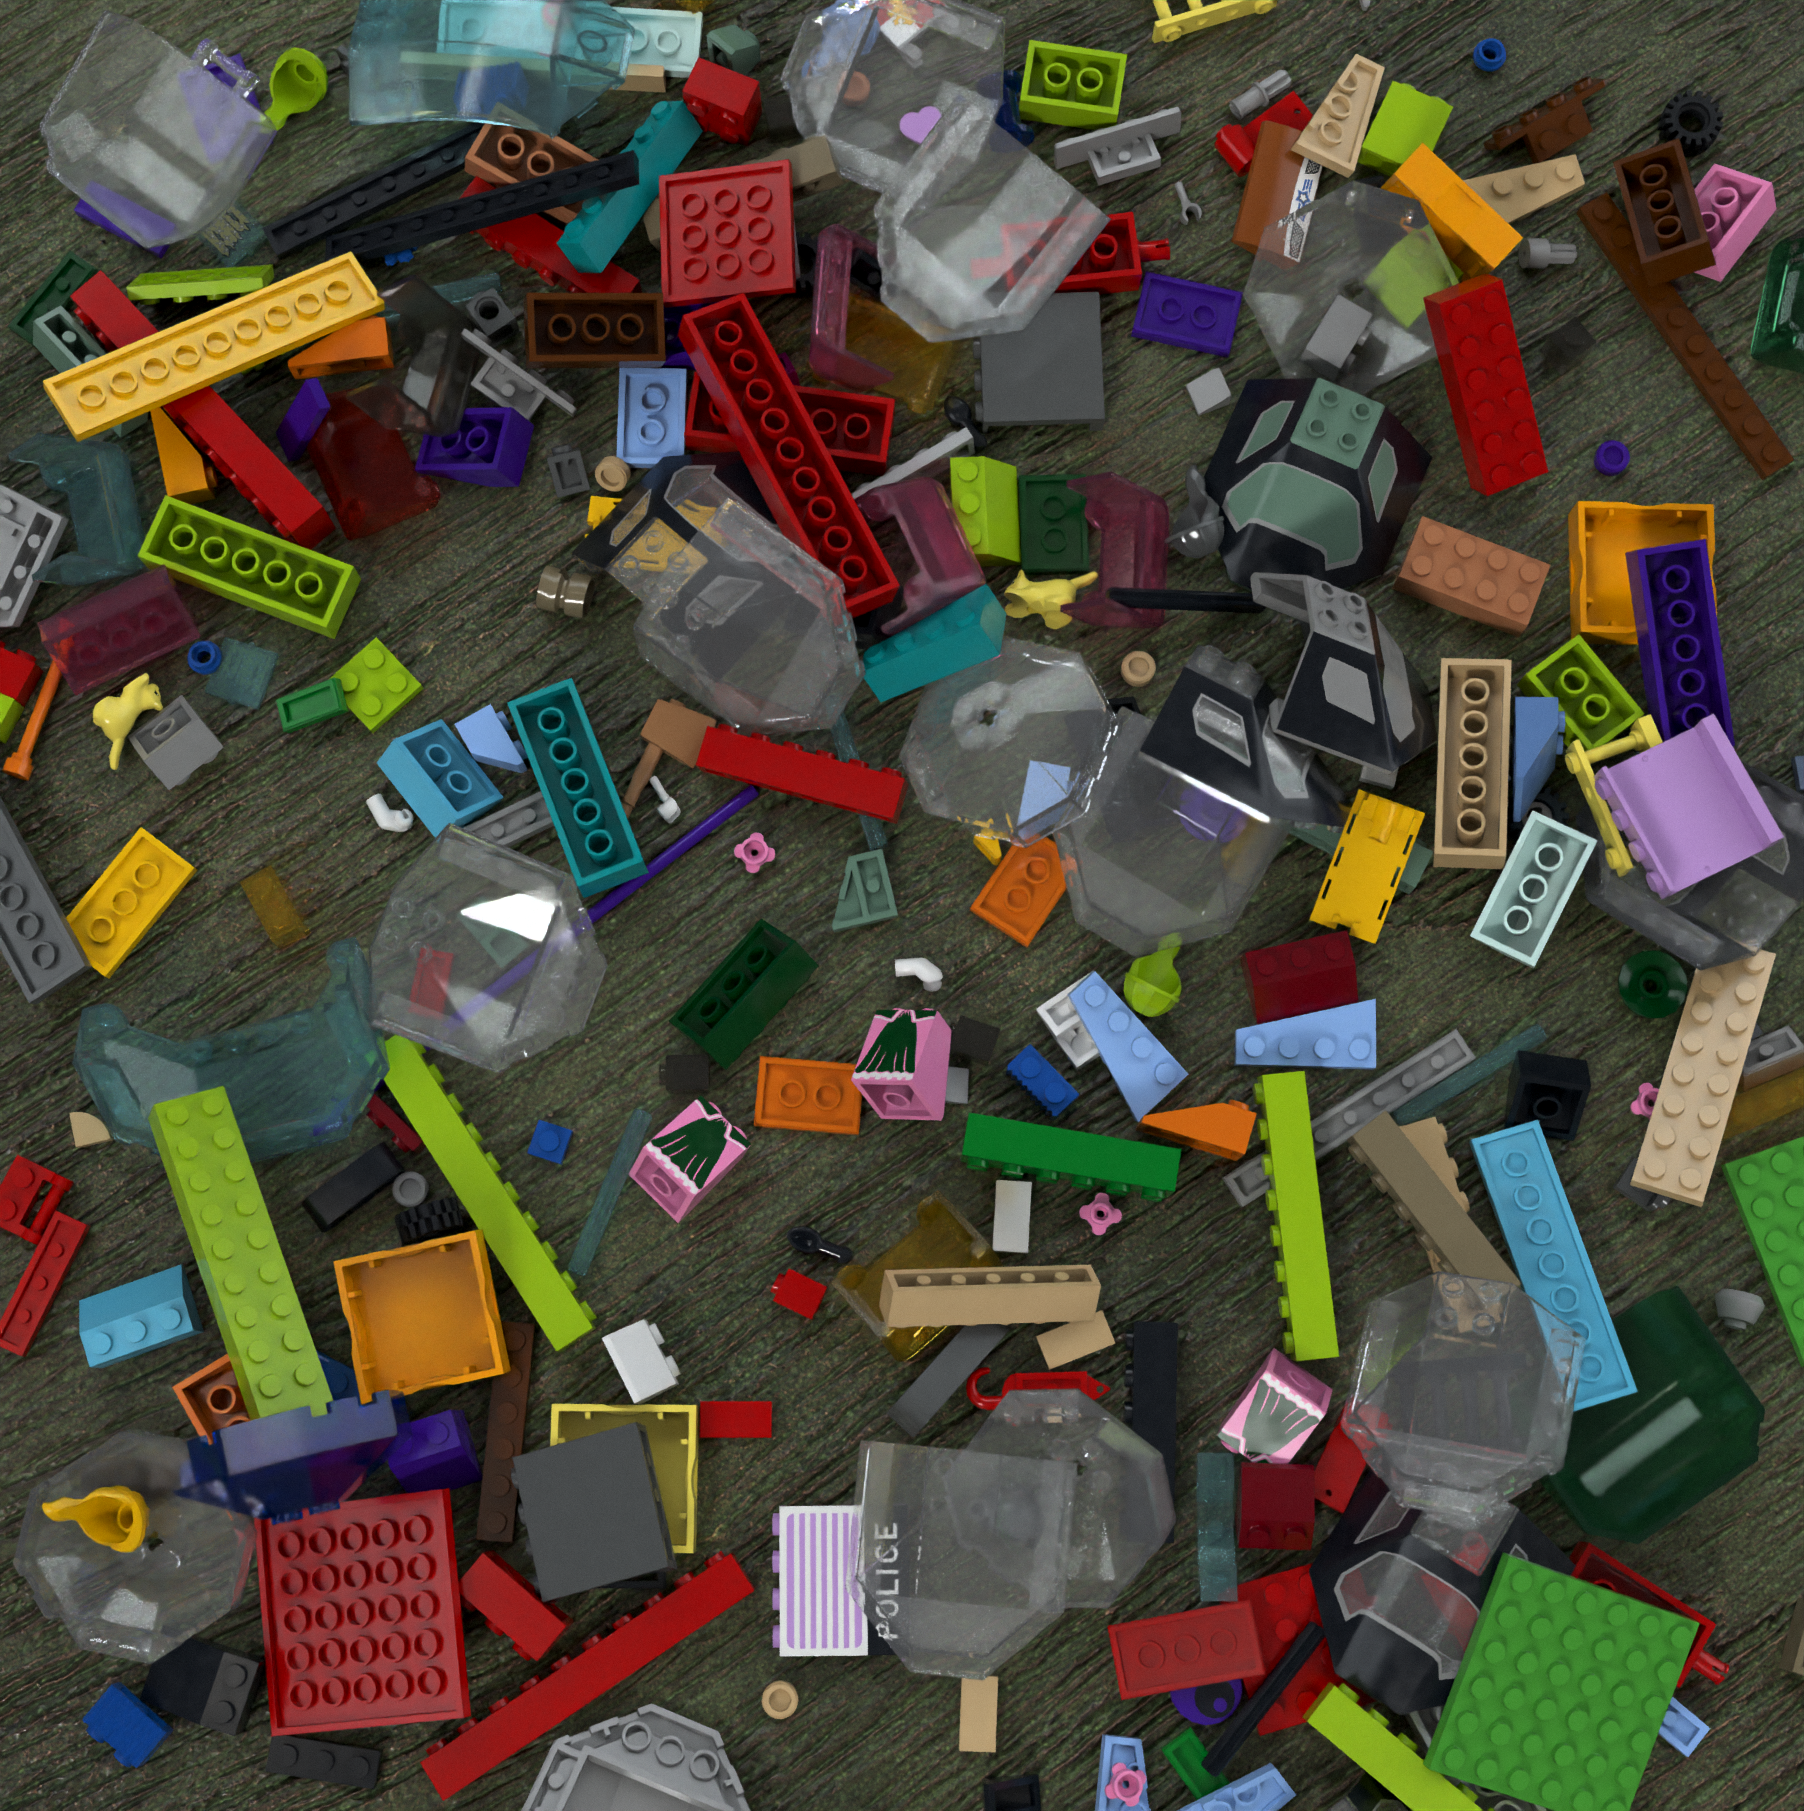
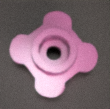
M757 832L752 833L750 838L746 839L742 844L736 845L734 849L735 856L744 861L746 870L749 873H757L760 870V866L765 862L773 861L775 858V850L769 848L764 841L763 835ZM753 850L758 851L756 856L751 854Z
M1643 1083L1639 1086V1095L1636 1101L1631 1103L1630 1108L1633 1114H1642L1649 1118L1650 1121L1654 1106H1649L1648 1101L1652 1100L1655 1105L1659 1089L1653 1088L1650 1083Z
M1098 1193L1092 1203L1083 1205L1079 1211L1080 1217L1087 1220L1095 1235H1103L1108 1226L1112 1223H1118L1122 1218L1121 1211L1111 1205L1109 1196L1105 1193ZM1103 1211L1104 1216L1098 1217L1097 1212Z
M1124 1763L1114 1764L1111 1769L1113 1773L1111 1781L1104 1789L1105 1794L1110 1799L1118 1798L1123 1800L1127 1806H1135L1139 1802V1796L1146 1782V1775L1141 1770L1132 1771L1127 1769ZM1124 1781L1128 1782L1127 1788H1123L1122 1783Z

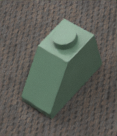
M735 24L712 30L706 35L709 59L712 63L746 76L761 60L759 41L756 36L748 30H741Z

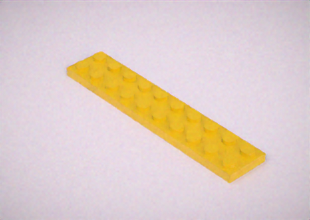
M350 251L43 380V387L72 435L79 442L344 328L357 320H362L385 309V302Z

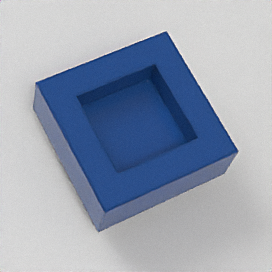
M538 1120L527 1153L562 1165L573 1131Z

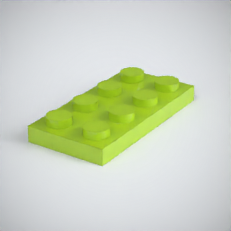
M273 264L141 273L126 288L128 299L139 300L141 305L156 304L160 302V298L172 297L174 302H188L194 300V296L207 295L208 300H220L227 298L229 293H240L241 297L267 287L275 277Z

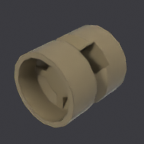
M547 565L540 578L536 606L539 609L557 612L559 608H562L565 615L585 619L593 598L595 578L594 576L578 572L568 576L566 569Z

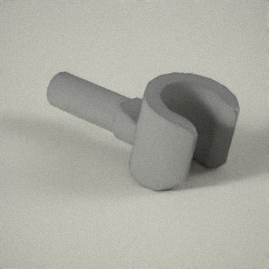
M1181 181L1177 182L1175 188L1182 206L1180 213L1181 223L1184 225L1188 224L1187 211L1193 212L1198 222L1202 215L1200 206L1190 202Z

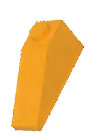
M161 407L151 410L167 496L188 504L216 499L213 487L218 486V479L214 467H209L201 455Z

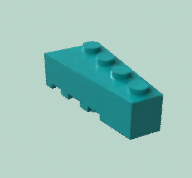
M986 583L883 642L871 646L864 652L860 674L879 701L883 702L999 656L1007 614Z

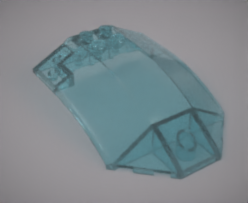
M361 0L348 49L349 122L352 126L413 121L478 122L549 135L552 140L561 133V125L574 115L579 119L598 104L596 98L610 87L616 90L625 83L635 29L604 0Z

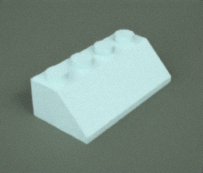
M1532 810L1470 937L1534 969L1598 840Z

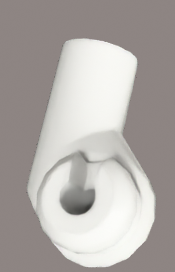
M376 794L366 801L380 828L395 832H405L411 828L414 817L408 809H403L402 811L389 809L381 794Z
M926 958L895 959L896 977L916 975L923 981L926 991L934 992L941 988L942 972Z

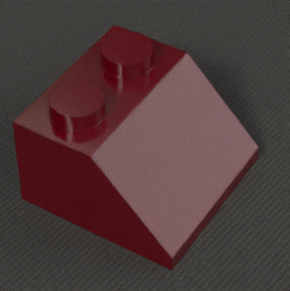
M1241 1462L1235 1510L1238 1548L1311 1550L1315 1524L1314 1465Z

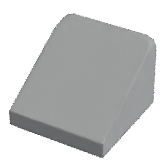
M1219 367L1186 385L1187 392L1198 416L1230 403L1231 392Z
M948 1066L945 1103L968 1104L969 1069Z

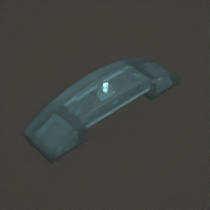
M1197 1453L1196 1539L1200 1601H1238L1237 1564H1235L1234 1453Z

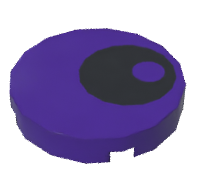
M1241 1679L1169 1691L1172 1703L1181 1715L1193 1723L1211 1725L1220 1723L1233 1714L1240 1703L1242 1684Z

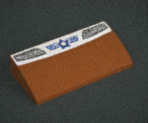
M1265 120L1261 123L1231 242L1276 267L1285 269L1299 263L1323 166L1290 150L1303 131Z

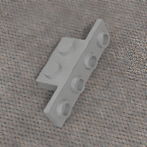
M1179 107L1168 110L1163 109L1155 114L1138 119H1130L1112 127L1100 128L1079 137L1067 138L1054 145L1055 167L1060 169L1088 160L1098 186L1161 167V157L1153 140L1181 132V111Z
M467 329L463 330L461 333L462 338L489 357L471 382V386L499 406L513 407L528 421L531 420L545 398L572 417L575 416L577 408L573 406L575 400L561 389H558L556 393L545 386L547 380L533 369H530L528 373L517 366L519 360L505 349H502L500 353L489 346L492 340L479 330L474 329L472 333Z

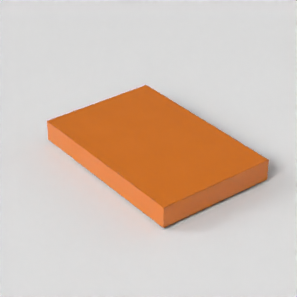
M1035 829L1024 837H1017L970 907V911L1028 948L1084 864V861Z
M760 1056L754 1127L859 1135L862 1094L851 1081L857 1064Z

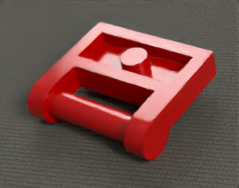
M17 1155L0 1185V1227L38 1245L65 1191L71 1190L74 1181L23 1156ZM48 1181L53 1185L31 1227L28 1228L24 1226V1223Z

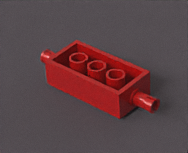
M1133 212L1001 226L999 239L1001 254L997 258L971 259V280L973 282L976 280L1001 278L1005 283L1006 294L1099 292V295L1137 291L1139 290L1142 277L1141 262L1170 260V246H1167L1169 245V240L1164 238L1162 240L1139 242L1136 235Z
M1578 1541L1569 1557L1576 1565L1571 1576L1692 1618L1700 1623L1677 1682V1688L1681 1687L1691 1668L1713 1681L1716 1685H1719L1725 1677L1714 1671L1712 1667L1721 1673L1727 1674L1729 1664L1722 1662L1703 1649L1716 1626L1714 1622L1593 1544Z

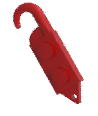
M989 1367L978 1368L972 1372L966 1383V1392L969 1400L976 1407L984 1410L1089 1408V1403L1110 1391V1387L1088 1376L1087 1371L1015 1373L1005 1380L1001 1396H983L977 1390L978 1379L990 1372ZM1098 1386L1103 1387V1391L1101 1393L1097 1391Z

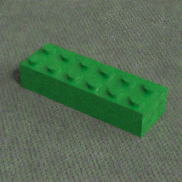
M969 1113L960 1162L967 1163L966 1169L979 1172H987L989 1167L1002 1169L1001 1175L1022 1178L1024 1173L1037 1175L1036 1181L1057 1184V1181L1062 1179L1072 1181L1071 1187L1077 1189L1092 1190V1187L1097 1185L1106 1187V1193L1127 1196V1193L1131 1191L1141 1193L1142 1200L1162 1202V1199L1168 1198L1175 1192L1181 1149Z

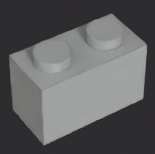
M1338 294L1299 361L1334 381L1340 371L1346 373L1356 357V355L1351 353L1356 343L1363 346L1371 333L1372 328L1367 325L1373 314Z

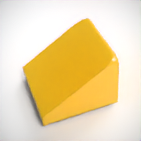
M991 818L974 834L973 844L993 865L997 866L1001 861L1002 855L995 822Z

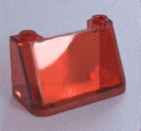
M390 382L325 394L329 401L330 409L309 442L307 449L346 538L351 541L365 538L434 509L440 500L439 486L429 476L418 477L395 425L399 413L402 411V403L399 395L394 393Z

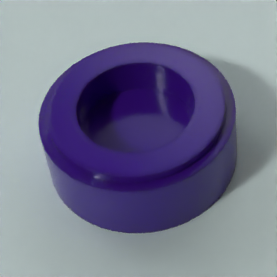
M1615 440L1602 443L1594 454L1596 469L1606 476L1620 474L1630 461L1627 447Z

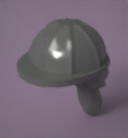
M1191 465L1185 476L1189 504L1174 523L1172 536L1166 538L1164 543H1173L1175 548L1187 557L1201 558L1215 552L1222 543L1224 518L1223 516L1219 517L1218 503L1208 496L1205 478L1198 471L1197 465Z

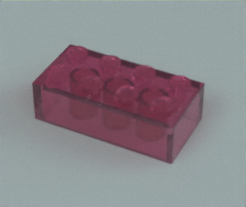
M165 564L38 623L42 643L75 696L201 637L196 618Z

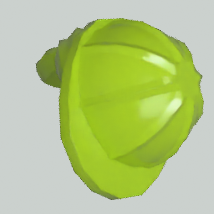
M293 47L286 50L278 58L269 82L273 102L263 113L260 129L262 134H270L280 130L285 125L290 114L309 111L325 97L328 90L327 69L317 55L305 49Z
M1170 928L1163 932L1157 941L1155 952L1151 955L1137 958L1132 963L1129 972H1126L1124 975L1126 978L1123 991L1128 1005L1131 1009L1147 1017L1160 1016L1168 1012L1180 1000L1181 981L1173 966V959L1180 949L1179 929Z

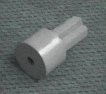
M1524 238L1519 247L1518 258L1522 268L1543 269L1548 264H1572L1575 258H1577L1578 252L1574 244L1549 243L1547 238Z

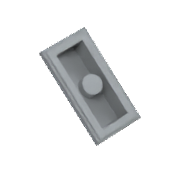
M1789 1025L1750 1042L1739 1079V1084L1744 1090L1804 1066V1045Z

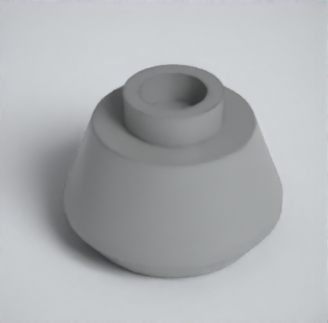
M1721 1289L1715 1294L1718 1317L1725 1320L1724 1326L1745 1331L1747 1325L1755 1324L1765 1308L1761 1297L1748 1292Z

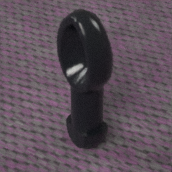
M947 396L944 401V412L947 419L956 427H961V429L966 427L973 436L974 449L976 451L984 450L987 446V439L973 423L971 409L968 404L957 396Z
M795 1226L787 1232L789 1243L799 1252L805 1254L818 1252L838 1260L837 1263L848 1264L853 1259V1253L848 1247H841L822 1239L817 1230L811 1227Z

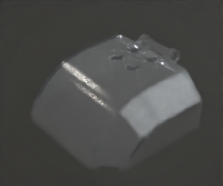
M109 10L103 12L40 123L41 136L46 138L49 158L45 159L47 172L147 249L190 240L215 224L239 197L278 130L270 117L246 100L248 94L258 86L259 76L251 70L245 71L218 50V45L209 38L202 40L192 57H190L175 44L135 20ZM208 61H212L237 80L233 89L205 68Z

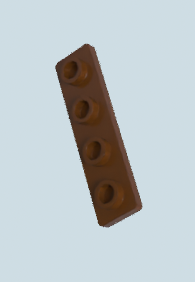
M1587 76L1577 80L1572 84L1573 89L1567 93L1561 92L1545 100L1546 105L1542 108L1528 110L1518 117L1520 121L1512 126L1504 125L1491 133L1492 138L1483 143L1485 149L1500 150L1522 137L1533 163H1540L1593 131L1581 101L1607 85L1605 79H1592L1591 76Z

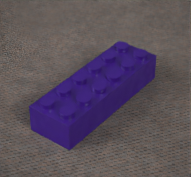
M1706 539L1638 549L1625 553L1648 715L1651 714L1662 741L1665 742L1694 728L1701 719L1714 714L1731 745L1735 746Z

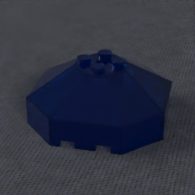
M398 1390L375 1392L371 1394L373 1401L360 1405V1407L358 1406L356 1396L325 1403L328 1414L312 1417L310 1406L221 1428L212 1432L214 1444L211 1445L208 1443L207 1435L186 1441L190 1459L181 1464L179 1474L182 1488L173 1491V1493L179 1497L262 1520L271 1519L272 1526L304 1519L303 1511L307 1510L309 1515H319L341 1509L339 1501L347 1499L413 1435L404 1393Z

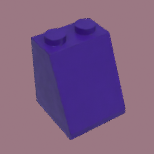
M464 1410L444 1411L380 1432L389 1467L407 1493L450 1488L451 1491L482 1481V1471Z

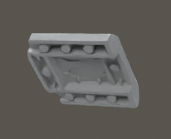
M1 483L0 628L20 627L69 519Z

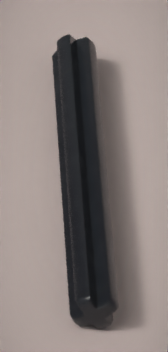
M1110 587L1105 593L1106 605L1118 608L1258 614L1266 609V606L1253 602L1252 593Z
M1313 1621L1307 1624L1203 1759L1202 1767L1212 1776H1219L1325 1638V1631L1321 1626Z

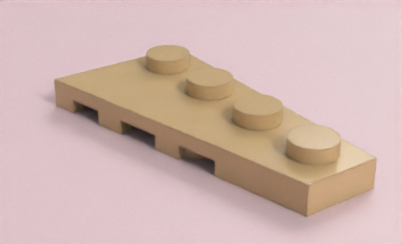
M1355 54L1290 150L1349 178L1355 171L1385 67Z
M1576 154L1463 180L1508 224L1517 220L1519 222L1529 217L1531 213L1561 201L1582 190L1585 185Z

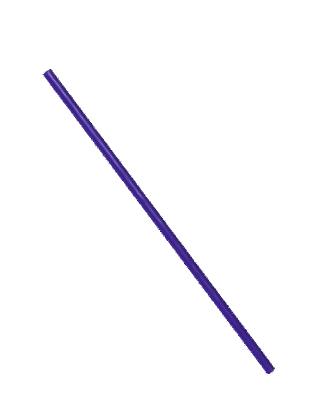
M750 784L646 865L649 873L622 883L420 1040L427 1052L759 795L756 789ZM380 1073L375 1074L309 1126L312 1132L317 1137L365 1101L372 1093L382 1088L386 1082Z

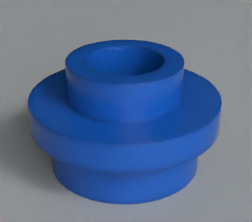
M1494 38L1479 42L1473 52V60L1476 66L1487 72L1496 71L1501 68L1506 59V50L1503 44ZM1484 54H1490L1494 59H1488Z
M200 641L193 644L189 649L187 661L196 673L202 675L211 674L221 665L222 652L215 643ZM205 654L211 655L208 662L201 663V658Z

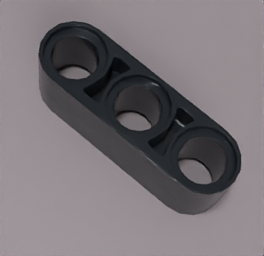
M382 1142L371 1148L310 1194L301 1205L320 1231L325 1233L394 1183L396 1178L405 1173L406 1170L387 1144Z

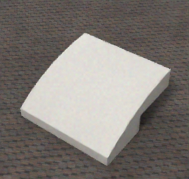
M1089 974L1036 1008L1044 1024L1076 1071L1100 1056L1090 1034L1087 1033L1067 995Z

